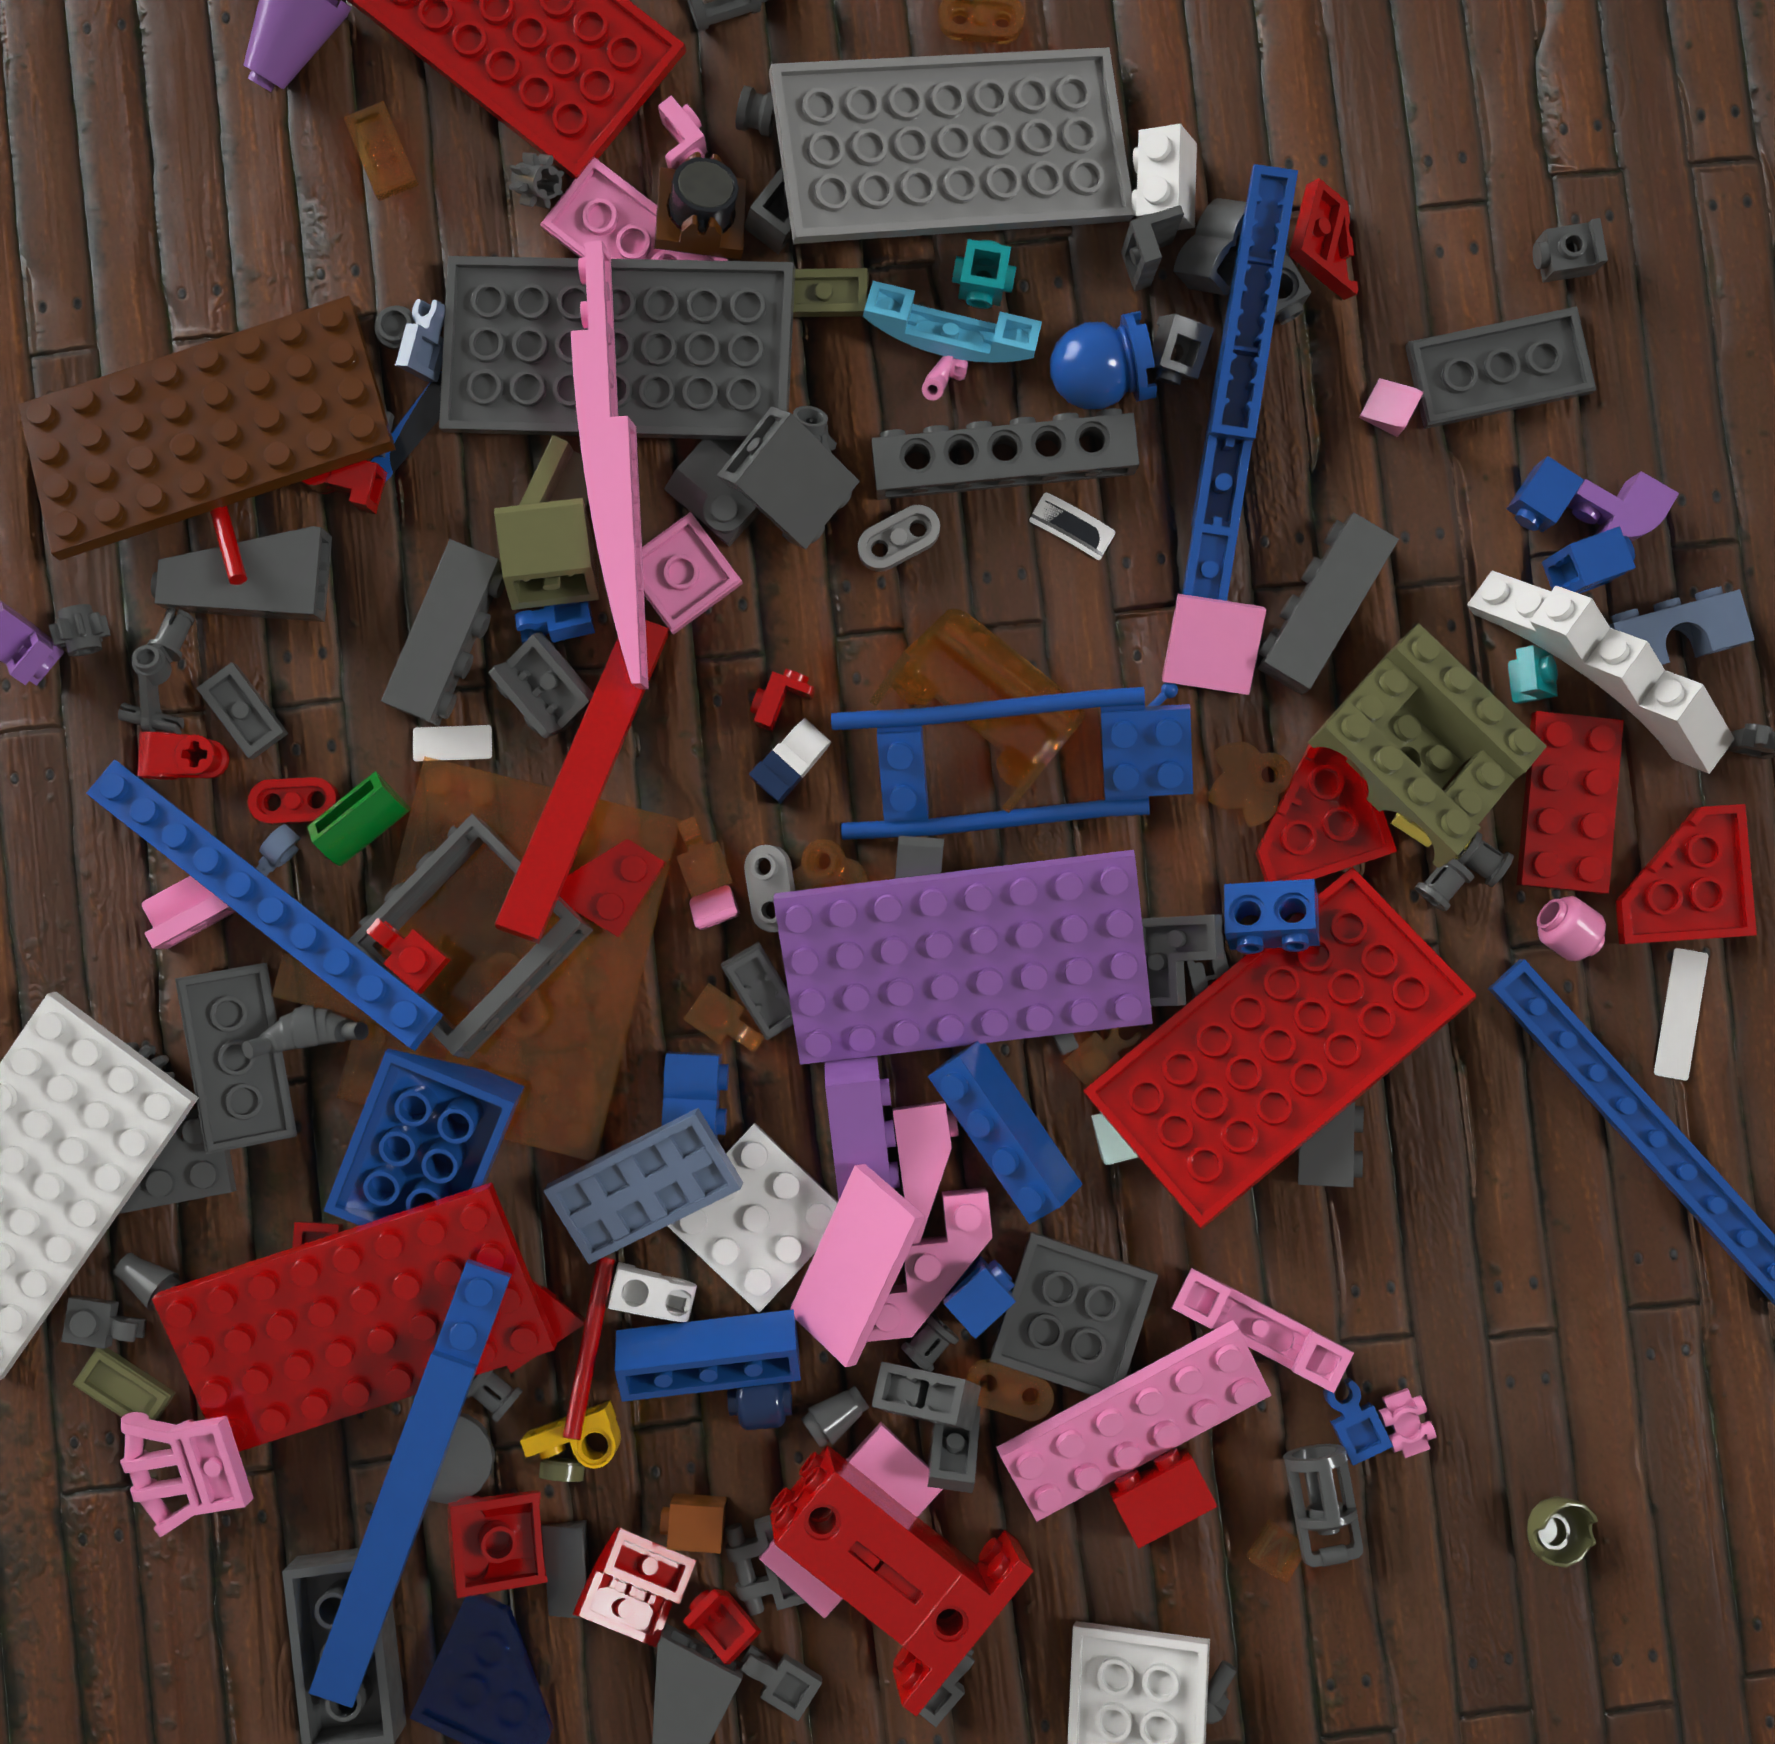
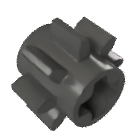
M523 152V162L518 163L516 166L510 165L512 183L508 187L509 190H515L521 194L519 204L533 207L536 204L537 207L550 208V199L557 195L562 196L561 177L564 175V171H559L551 166L554 158L552 155L540 154L537 156L536 153Z
M89 604L72 605L60 609L57 612L59 617L56 619L57 623L49 625L54 646L60 645L61 649L67 648L69 656H85L102 650V638L111 636L106 615L100 616L99 612L93 613L92 606Z

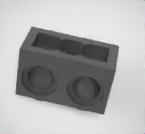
M881 1362L871 1407L892 1414L972 1431L981 1386L961 1378Z

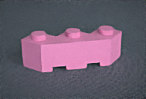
M985 1187L942 1192L946 1236L921 1238L919 1244H912L904 1261L907 1284L893 1285L867 1342L913 1337L993 1238L989 1198Z

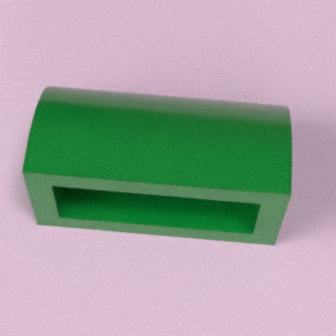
M375 771L309 824L307 828L312 843L333 863L343 866L411 811V808Z

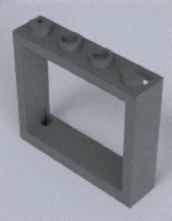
M473 814L458 828L455 826L451 827L445 842L436 851L428 852L419 860L416 865L417 870L405 883L397 884L387 893L384 899L385 903L373 915L363 918L359 922L362 927L349 939L351 943L401 982L403 981L383 964L388 958L381 950L383 946L366 933L367 929L377 918H380L383 922H389L399 931L483 843L515 874L517 873L522 858L486 822ZM560 896L553 910L560 920L541 939L540 943L536 944L457 1027L443 1015L431 1030V1033L452 1055L469 1059L593 931ZM417 993L428 1003L434 1006L437 1010H439L424 994Z

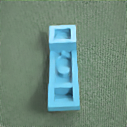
M877 281L872 282L863 317L880 330L904 343L941 356H953L955 359L974 362H1013L1034 358L1042 321L1000 311L997 324L913 304L914 290Z

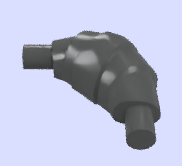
M302 1005L295 1008L293 1012L281 1016L279 1021L264 1031L259 1038L245 1041L242 1045L244 1055L250 1059L264 1054L348 1040H364L368 1036L369 1029L365 1023L354 1022L336 1014L332 1009L315 1008L314 1005Z

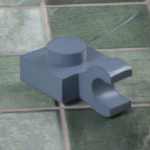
M417 299L412 308V318L416 324L406 323L395 365L424 381L438 382L443 361L444 338L440 334L445 322V305L437 300H433L430 305L421 299Z

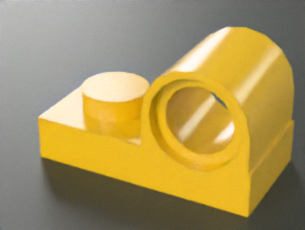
M607 1401L586 1409L580 1441L562 1438L566 1417L529 1430L520 1440L526 1458L539 1453L541 1459H546L566 1450L565 1443L570 1442L578 1462L585 1467L595 1469L605 1466L613 1458L620 1445L621 1434L612 1403ZM595 1432L602 1434L608 1442V1449L600 1452L594 1451L587 1444V1435Z

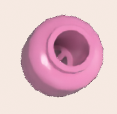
M1567 896L1553 899L1542 908L1537 917L1536 923L1539 940L1568 961H1580L1588 956L1595 955L1600 951L1605 942L1606 923L1604 917L1577 897Z

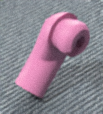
M942 356L925 378L922 385L923 396L928 400L935 401L942 396L950 378L958 381L965 379L968 361L955 359L953 356Z

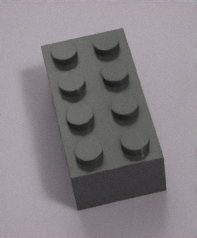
M360 1548L297 1556L282 1571L302 1744H394L406 1726L393 1602L389 1608L353 1708L309 1694Z

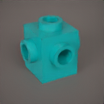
M968 239L965 257L956 256L952 283L960 284L958 299L966 300L968 305L980 309H988L992 305L1001 306L1003 292L1012 293L1017 266L1008 265L1011 247L991 240L977 241Z

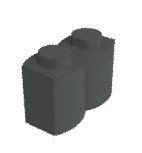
M1216 198L1202 213L1195 235L1181 248L1173 270L1188 289L1225 296L1230 293L1246 205L1245 201Z

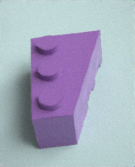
M877 1056L825 1061V1089L838 1200L855 1165L866 1164L893 1189L900 1188L898 1161L889 1162L887 1150L889 1147H896L893 1120L884 1121L883 1106L891 1105L889 1078L880 1079Z

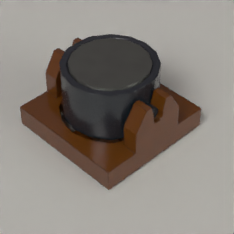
M695 152L677 169L660 167L654 249L741 260L744 242L746 179L736 178L731 169L724 165L717 154H713L711 159L702 158L700 152ZM672 220H675V222L681 227V229L675 226ZM726 227L729 228L725 233L721 234V231H724Z

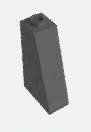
M311 526L237 542L247 576V581L241 585L229 583L220 547L159 559L158 570L153 573L151 578V594L155 598V604L166 610L168 608H175L176 612L181 609L188 613L325 622L332 536L321 527Z

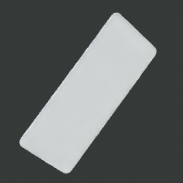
M490 725L416 727L413 729L414 761L490 759L492 757V727Z

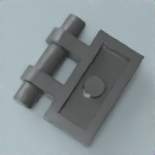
M770 1515L754 1519L757 1537L751 1539L745 1538L741 1523H734L725 1527L724 1530L728 1541L725 1551L728 1561L734 1563L739 1581L735 1584L739 1600L744 1601L749 1616L757 1615L764 1611L761 1597L773 1594L777 1611L806 1603L766 1565L767 1575L762 1577L755 1576L751 1558L761 1556L769 1547V1543L774 1539Z

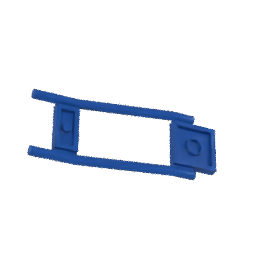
M1144 687L1099 689L925 708L831 713L832 730L877 728L883 816L885 821L844 822L841 824L842 840L896 838L899 836H934L1100 817L1150 815L1149 796L1193 794L1190 704L1145 706ZM1101 708L1105 800L929 818L923 725Z

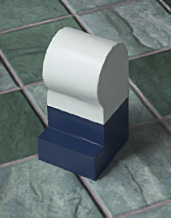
M804 718L781 743L776 745L762 762L760 761L754 767L749 776L773 799L781 804L827 750L831 741Z

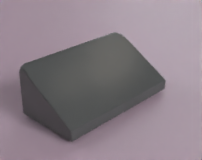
M587 1520L542 1524L544 1563L548 1579L546 1588L549 1616L582 1619L572 1614L591 1573Z

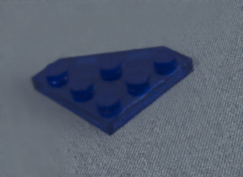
M484 1594L465 1597L410 1719L463 1744L547 1743L554 1727L511 1607Z

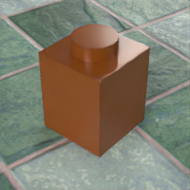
M674 1493L670 1507L663 1506L661 1511L660 1534L667 1535L666 1550L721 1554L724 1543L727 1497Z

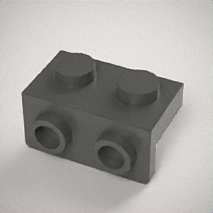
M542 632L532 634L507 662L495 665L489 671V675L496 682L499 692L515 704L524 715L526 724L543 738L564 732L587 709L593 696V692Z

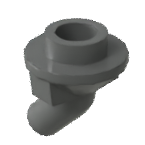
M1225 1660L1221 1661L1212 1678L1208 1680L1206 1724L1219 1722L1226 1714L1230 1703L1224 1692L1238 1670Z

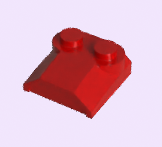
M539 1490L488 1497L473 1495L448 1503L450 1559L454 1590L457 1598L548 1582L543 1558L540 1520L541 1492Z

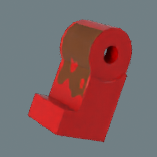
M363 460L303 480L302 482L319 494H328L334 491L350 495L349 502L359 510L376 514L388 473L378 463Z

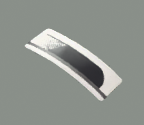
M1047 492L1043 494L1029 519L1031 523L1067 541L1096 560L1102 558L1115 535V530Z

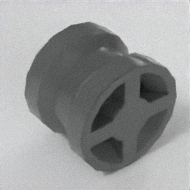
M744 85L738 102L735 127L741 131H747L750 128L759 131L761 136L770 138L776 124L772 93L759 94L754 87Z

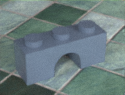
M1722 586L1694 594L1696 598L1694 602L1681 604L1680 597L1654 604V612L1640 616L1638 609L1611 616L1613 623L1609 625L1612 629L1648 641L1662 666L1670 663L1666 650V638L1670 630L1680 631L1688 637L1695 658L1735 648L1755 640L1741 590L1723 593Z

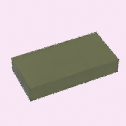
M96 1348L72 1384L121 1417L131 1412H142L147 1414L149 1419L156 1421L159 1420L176 1394L175 1391L109 1348Z

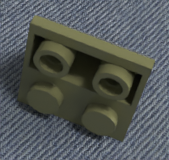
M583 498L494 508L502 576L512 610L599 600V563Z

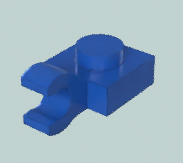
M590 601L544 606V609L526 610L514 615L517 631L521 633L522 644L532 634L542 632L545 636L549 633L552 643L595 633Z

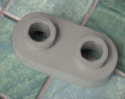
M912 505L869 527L862 533L858 541V555L861 562L870 570L882 572L931 548L939 537V518L927 506ZM916 523L922 524L926 528V533L923 536L916 537L911 534L910 527ZM875 544H884L888 548L887 554L883 557L875 556L871 551Z
M760 845L749 852L744 864L751 914L759 928L767 932H778L776 917L770 918L767 915L766 908L769 903L774 902L775 893L795 891L791 861L788 854L780 847ZM763 859H768L771 863V870L766 875L762 874L759 868Z

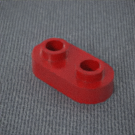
M318 777L268 779L257 783L251 789L248 796V808L254 818L267 824L312 823L338 802L340 795L337 788L331 782ZM322 793L325 797V802L322 807L316 809L312 804V799L315 794ZM278 795L281 799V805L277 810L272 811L269 808V800L272 796Z

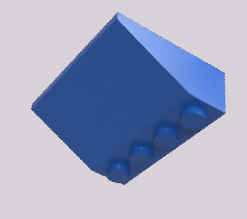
M387 1049L325 1205L324 1212L360 1226L484 1185L525 1086L483 1069Z

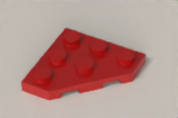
M1308 744L1255 851L1265 882L1316 879L1397 852L1384 811L1379 812L1367 800L1369 795L1367 781L1346 762L1348 758L1343 754L1326 747L1313 748Z
M1745 804L1698 807L1689 814L1616 900L1619 944L1757 935Z

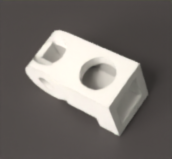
M618 1262L608 1300V1309L670 1321L687 1322L690 1317L697 1285L684 1279L662 1276L661 1273L635 1268L634 1265Z

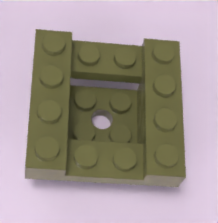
M1419 623L1396 643L1308 741L1313 748L1326 747L1348 758L1346 762L1367 781L1369 789L1367 800L1379 812L1388 810L1400 813L1409 823L1415 822L1420 826L1432 842L1435 853L1432 863L1438 869L1461 853L1481 828L1479 824L1514 780L1523 775L1547 747ZM1468 759H1470L1469 762L1464 766V768L1459 772V774L1454 778V780L1449 784V786L1443 791L1442 788L1456 773V771L1461 767V765Z

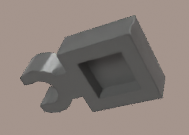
M1745 724L1744 728L1731 732L1735 739L1726 751L1761 759L1774 758L1775 732L1769 726Z

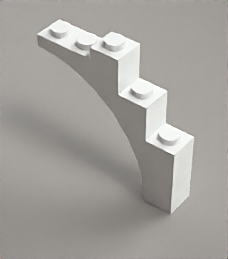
M1492 570L1468 602L1467 606L1474 615L1502 626L1531 641L1597 684L1640 720L1659 740L1672 759L1710 774L1735 738L1704 685L1666 671L1648 641L1610 628L1592 598L1559 586H1555L1552 591Z

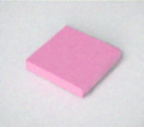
M691 512L642 547L644 596L673 635L743 584L740 577Z
M1178 594L1162 681L1249 695L1266 608L1263 606Z

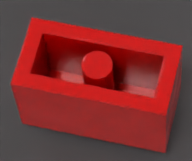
M1176 1448L1169 1450L1154 1459L1155 1465L1140 1473L1137 1469L1117 1478L1114 1481L1115 1486L1108 1489L1138 1549L1218 1507L1195 1461L1186 1448L1178 1451Z

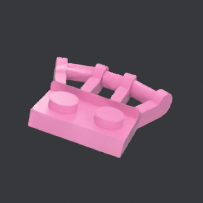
M131 1412L122 1416L121 1432L125 1434L124 1458L120 1462L124 1473L130 1474L133 1483L130 1489L133 1501L140 1502L156 1523L153 1529L159 1537L164 1536L194 1515L243 1508L254 1499L227 1416L200 1421L190 1419L177 1425L151 1420L147 1414L142 1412ZM144 1439L168 1443L171 1445V1448L147 1452V1450H143ZM177 1465L181 1476L157 1481L155 1478L151 1479L149 1470ZM187 1494L189 1503L179 1510L171 1512L161 1498Z

